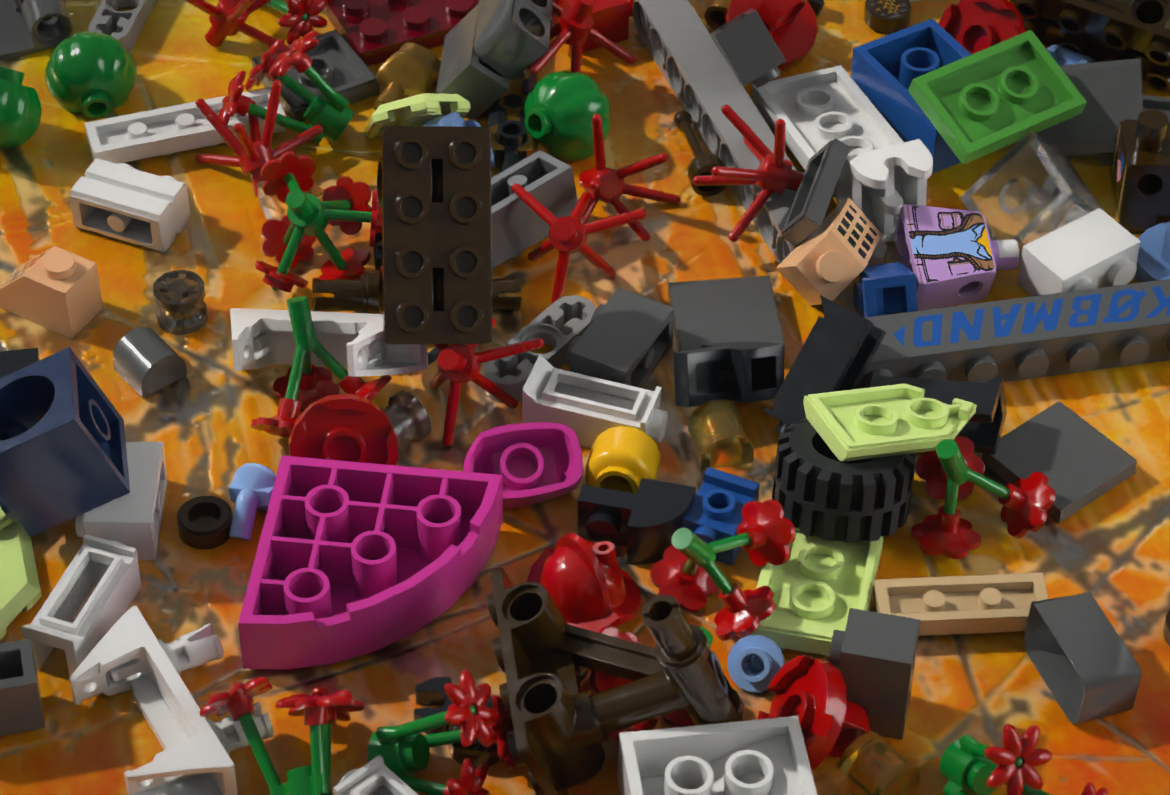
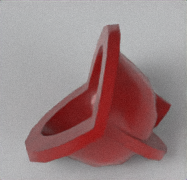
M575 533L560 537L555 548H546L532 565L526 581L540 583L547 589L567 624L598 632L603 627L617 628L633 620L642 602L640 588L631 576L620 568L617 562L614 544L609 541L595 544L584 540V538Z

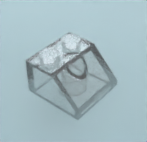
M1032 130L960 197L967 210L979 211L985 216L990 240L1015 239L1017 241L1019 261H1021L1022 247L1098 208L1102 209L1067 156Z

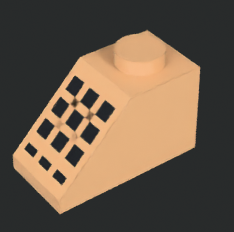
M846 197L823 220L821 226L803 240L776 269L809 305L822 304L820 295L833 301L866 268L882 233L849 197Z
M53 246L19 266L0 284V308L73 339L103 309L97 263Z

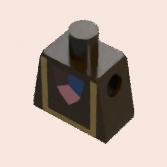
M1145 110L1138 115V120L1125 119L1120 122L1110 164L1109 174L1116 222L1131 234H1143L1148 228L1160 223L1170 222V123L1168 122V117L1158 110ZM1141 177H1149L1146 193L1140 191L1137 187Z

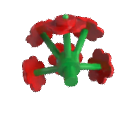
M287 151L280 156L279 160L267 161L261 168V175L265 180L262 184L263 192L267 196L276 195L280 202L288 205L287 215L281 221L270 219L262 226L261 234L265 239L262 245V252L267 257H275V262L279 266H272L257 260L255 268L265 273L262 281L270 285L274 291L291 292L293 285L300 288L307 287L309 283L307 280L292 274L289 270L295 268L299 260L308 262L312 259L314 250L311 246L316 241V238L330 257L321 267L323 274L319 277V280H358L359 275L364 273V265L370 261L371 254L367 249L356 251L354 248L346 249L340 254L324 229L329 223L332 226H339L346 235H354L361 230L362 222L371 223L369 246L375 247V233L382 234V207L377 202V190H373L371 208L368 204L371 199L370 187L365 182H353L350 177L342 176L337 180L336 186H330L324 190L323 201L320 202L316 196L304 194L314 185L311 176L316 170V164L311 157H297L294 152Z

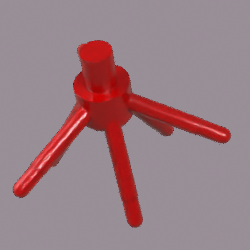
M185 0L210 15L209 20L212 26L206 33L205 40L214 47H220L227 36H234L239 31L268 47H271L277 41V39L245 23L248 15L272 0H219L216 7L205 0ZM287 45L283 52L290 51V47Z
M576 0L573 6L566 7L565 9L553 2L552 13L559 17L556 25L550 28L549 41L553 38L555 39L549 45V50L530 67V73L533 75L538 74L564 43L569 45L568 57L571 58L570 72L580 73L582 44L586 41L587 37L629 65H634L636 58L592 28L594 20L590 14L596 4L595 0Z
M275 80L272 83L262 138L258 117L248 114L250 137L242 124L237 123L234 125L237 139L203 99H197V108L238 157L199 153L196 154L195 161L210 165L240 167L243 175L251 176L255 197H265L267 195L262 189V184L265 181L261 175L262 166L267 161L278 159L284 152L292 151L321 134L323 127L315 125L272 149L271 142L282 83L279 80Z
M723 105L721 108L722 113L744 137V144L760 161L758 169L715 166L711 171L713 175L695 176L693 183L697 186L757 185V187L762 188L729 235L730 241L736 242L772 193L782 194L785 188L797 192L804 173L793 170L792 161L785 159L786 124L783 119H778L775 123L773 154L729 105Z
M594 114L592 117L595 166L590 170H584L579 176L580 186L584 188L585 192H590L592 198L579 221L582 224H586L598 201L609 203L618 214L630 212L619 199L622 194L674 205L679 204L681 199L678 195L624 183L625 177L667 162L668 155L666 153L646 158L617 170L606 167L602 117L599 114ZM638 220L628 223L629 227L642 241L650 240V234Z
M515 183L512 185L513 193L550 226L549 239L528 254L529 261L534 262L554 248L559 250L551 304L563 297L570 254L579 252L607 277H615V269L586 244L588 234L641 220L647 215L644 209H639L582 224L579 220L592 198L590 192H584L581 195L570 216L557 218L520 184Z
M492 318L493 329L497 324L494 318ZM542 338L521 341L477 353L474 349L479 344H434L440 351L437 357L439 372L430 381V387L436 390L447 379L450 380L442 439L445 447H450L453 443L461 383L472 381L508 407L515 409L518 406V401L479 373L481 363L539 349L544 345Z

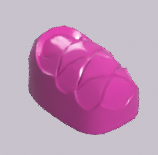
M548 422L507 424L479 433L466 455L463 471L502 475L503 508L523 507L550 500L577 489L583 475L582 451L577 434L566 425Z

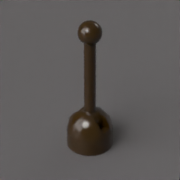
M684 110L679 111L674 115V125L683 131L694 155L688 166L690 184L698 195L713 196L719 194L727 185L697 186L693 183V178L695 176L713 175L711 172L713 167H726V165L717 155L703 153L691 127L693 121L691 114Z

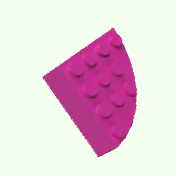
M281 456L238 621L243 669L289 670L337 663L382 649L417 632L447 611L476 581L494 551L503 523L502 475Z

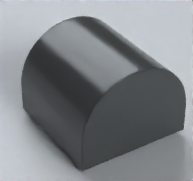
M139 327L131 330L120 339L114 349V370L142 398L187 376L185 361L151 328Z

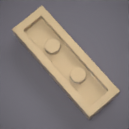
M1043 572L876 579L873 586L875 612L920 619L918 636L1025 631L1031 602L1048 599Z

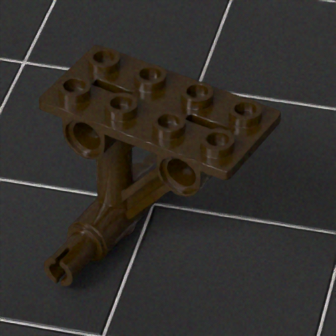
M1010 0L1023 17L1026 32L1032 30L1043 45L1050 47L1055 44L1093 58L1092 60H1095V62L1141 58L1142 80L1147 81L1150 86L1157 90L1170 91V0H1132L1129 5L1114 0Z
M386 126L381 132L382 157L379 159L377 170L378 203L382 207L383 266L380 267L379 272L360 274L358 280H319V278H313L312 293L334 294V297L312 298L313 311H359V313L383 315V340L386 344H488L492 341V310L519 311L521 307V297H501L499 295L500 293L521 292L519 278L492 279L491 131L488 127Z
M502 567L491 571L493 593L488 594L486 600L492 620L499 628L500 637L493 639V648L498 664L506 674L507 683L501 684L499 687L500 696L508 716L512 719L514 729L506 733L507 744L517 766L526 765L536 795H569L568 787L593 778L601 770L605 762V751L601 743L608 741V734L684 708L695 726L743 721L744 704L738 692L731 687L723 673L717 656L711 651L710 643L703 630L687 622L679 608L680 605L677 599L673 596L658 595L650 599L641 611L642 617L645 618L643 619L645 626L649 628L656 640L655 648L569 625L547 589L540 583L530 581L513 585ZM589 669L632 681L597 694L592 690L581 692L580 682L586 677Z

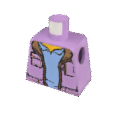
M911 204L902 205L893 236L899 263L915 274L917 311L982 301L989 295L997 270H1016L1018 268L1019 247L1015 239L990 240L985 216L979 211Z

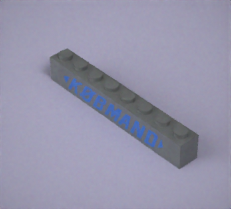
M1170 279L865 317L873 322L874 326L884 330L886 334L856 389L869 388L874 370H880V376L984 383L1003 374V382L1169 361Z

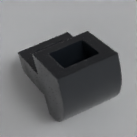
M767 342L703 344L700 349L674 352L675 405L695 407L727 401L748 403L774 399L784 381L783 344Z
M641 478L637 494L582 485L578 497L577 535L586 540L596 542L609 541L615 545L626 546L627 564L656 563L663 559L664 551L672 545L671 540L674 532L683 528V519L692 508L696 496V487Z

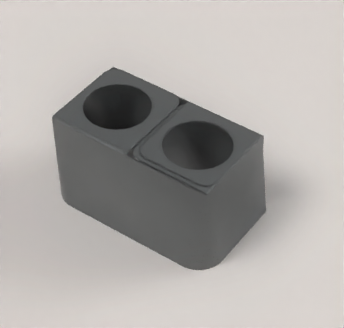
M479 0L474 49L480 59L507 79L514 80L549 50L553 0Z
M1086 592L1031 602L1024 633L1025 649L1068 720L1072 724H1079L1133 709L1141 679L1140 666L1121 637L1116 633L1092 594Z

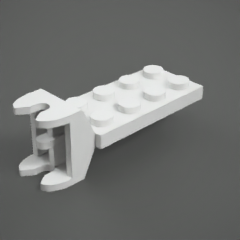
M841 65L772 80L759 88L752 85L753 102L775 130V123L778 119L785 121V144L804 169H806L809 159L835 138L850 147L831 198L836 197L837 204L839 205L846 197H849L882 233L868 263L873 265L885 264L888 249L885 243L895 242L893 234L902 205L926 206L927 178L933 172V158L930 151L920 139L904 142Z

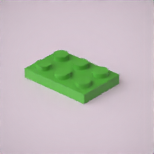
M1032 30L914 78L908 89L910 95L962 165L1082 114L1087 103Z

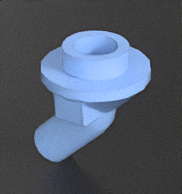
M245 463L236 470L233 480L228 487L230 499L232 502H235L229 537L251 541L256 511L268 510L276 474L266 466L257 463Z
M749 635L739 639L731 647L727 657V669L731 679L746 691H766L773 677L784 665L782 652L785 648H780L772 639L763 635Z

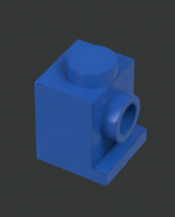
M899 262L866 266L859 274L860 282L853 285L855 309L864 318L917 311L915 274Z
M708 467L704 473V482L695 496L692 508L683 519V528H688L706 543L737 535V527L743 521L742 508L750 501H758L759 483ZM742 547L716 553L715 560L732 566Z

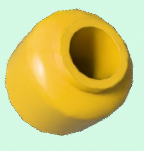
M617 426L608 428L598 435L592 445L585 469L587 485L637 494L641 478L656 480L661 455L656 442L647 433L635 427Z

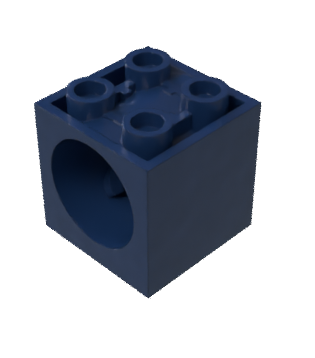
M70 347L0 378V506L10 520L17 519L32 537L130 493L124 419Z

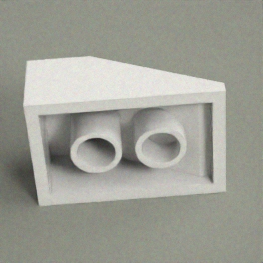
M798 716L619 733L617 782L620 795H817Z

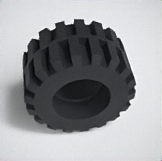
M805 418L799 420V424L789 425L785 428V432L779 436L772 499L782 505L784 517L789 519L795 528L800 529V532L806 535L820 537L822 540L843 541L845 543L880 540V536L893 535L897 532V528H902L907 522L916 465V453L840 462L811 423Z

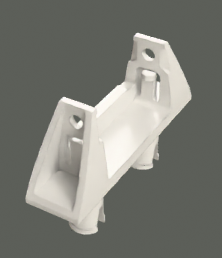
M230 309L234 371L259 369L273 364H293L296 344L288 310ZM310 310L316 339L343 367L348 368V376L396 375L417 372L428 368L427 344H386L384 342L383 315ZM311 351V364L314 366H326Z
M136 605L131 607L112 626L69 677L74 703L76 705L82 704L81 701L103 693L106 696H111L132 690L135 703L164 750L156 754L152 762L133 771L129 769L124 772L128 795H238L235 767L228 754L235 749H241L249 745L239 721H233L231 715L219 722H212L211 719L205 718V716L201 717L199 714L200 708L179 676L180 672L186 669L191 670L215 659L223 658V649L218 635H212L211 624L208 623L200 629L178 637L173 642L164 643L161 639L157 640ZM259 701L253 703L255 713L252 717L261 738L269 739L273 737V727L268 714H262Z

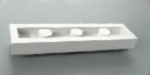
M271 87L243 92L241 95L251 98V100L256 102V105L267 109ZM225 96L204 101L218 115L219 111L223 108L222 99ZM279 100L277 113L286 116ZM196 101L84 123L86 138L93 160L98 158L115 164L155 156H166L175 152L226 143L197 108ZM235 113L234 117H230L227 127L238 139L234 131V125L240 123L250 137L248 113L245 116ZM258 118L260 135L262 137L265 120ZM275 124L273 133L287 131V128Z

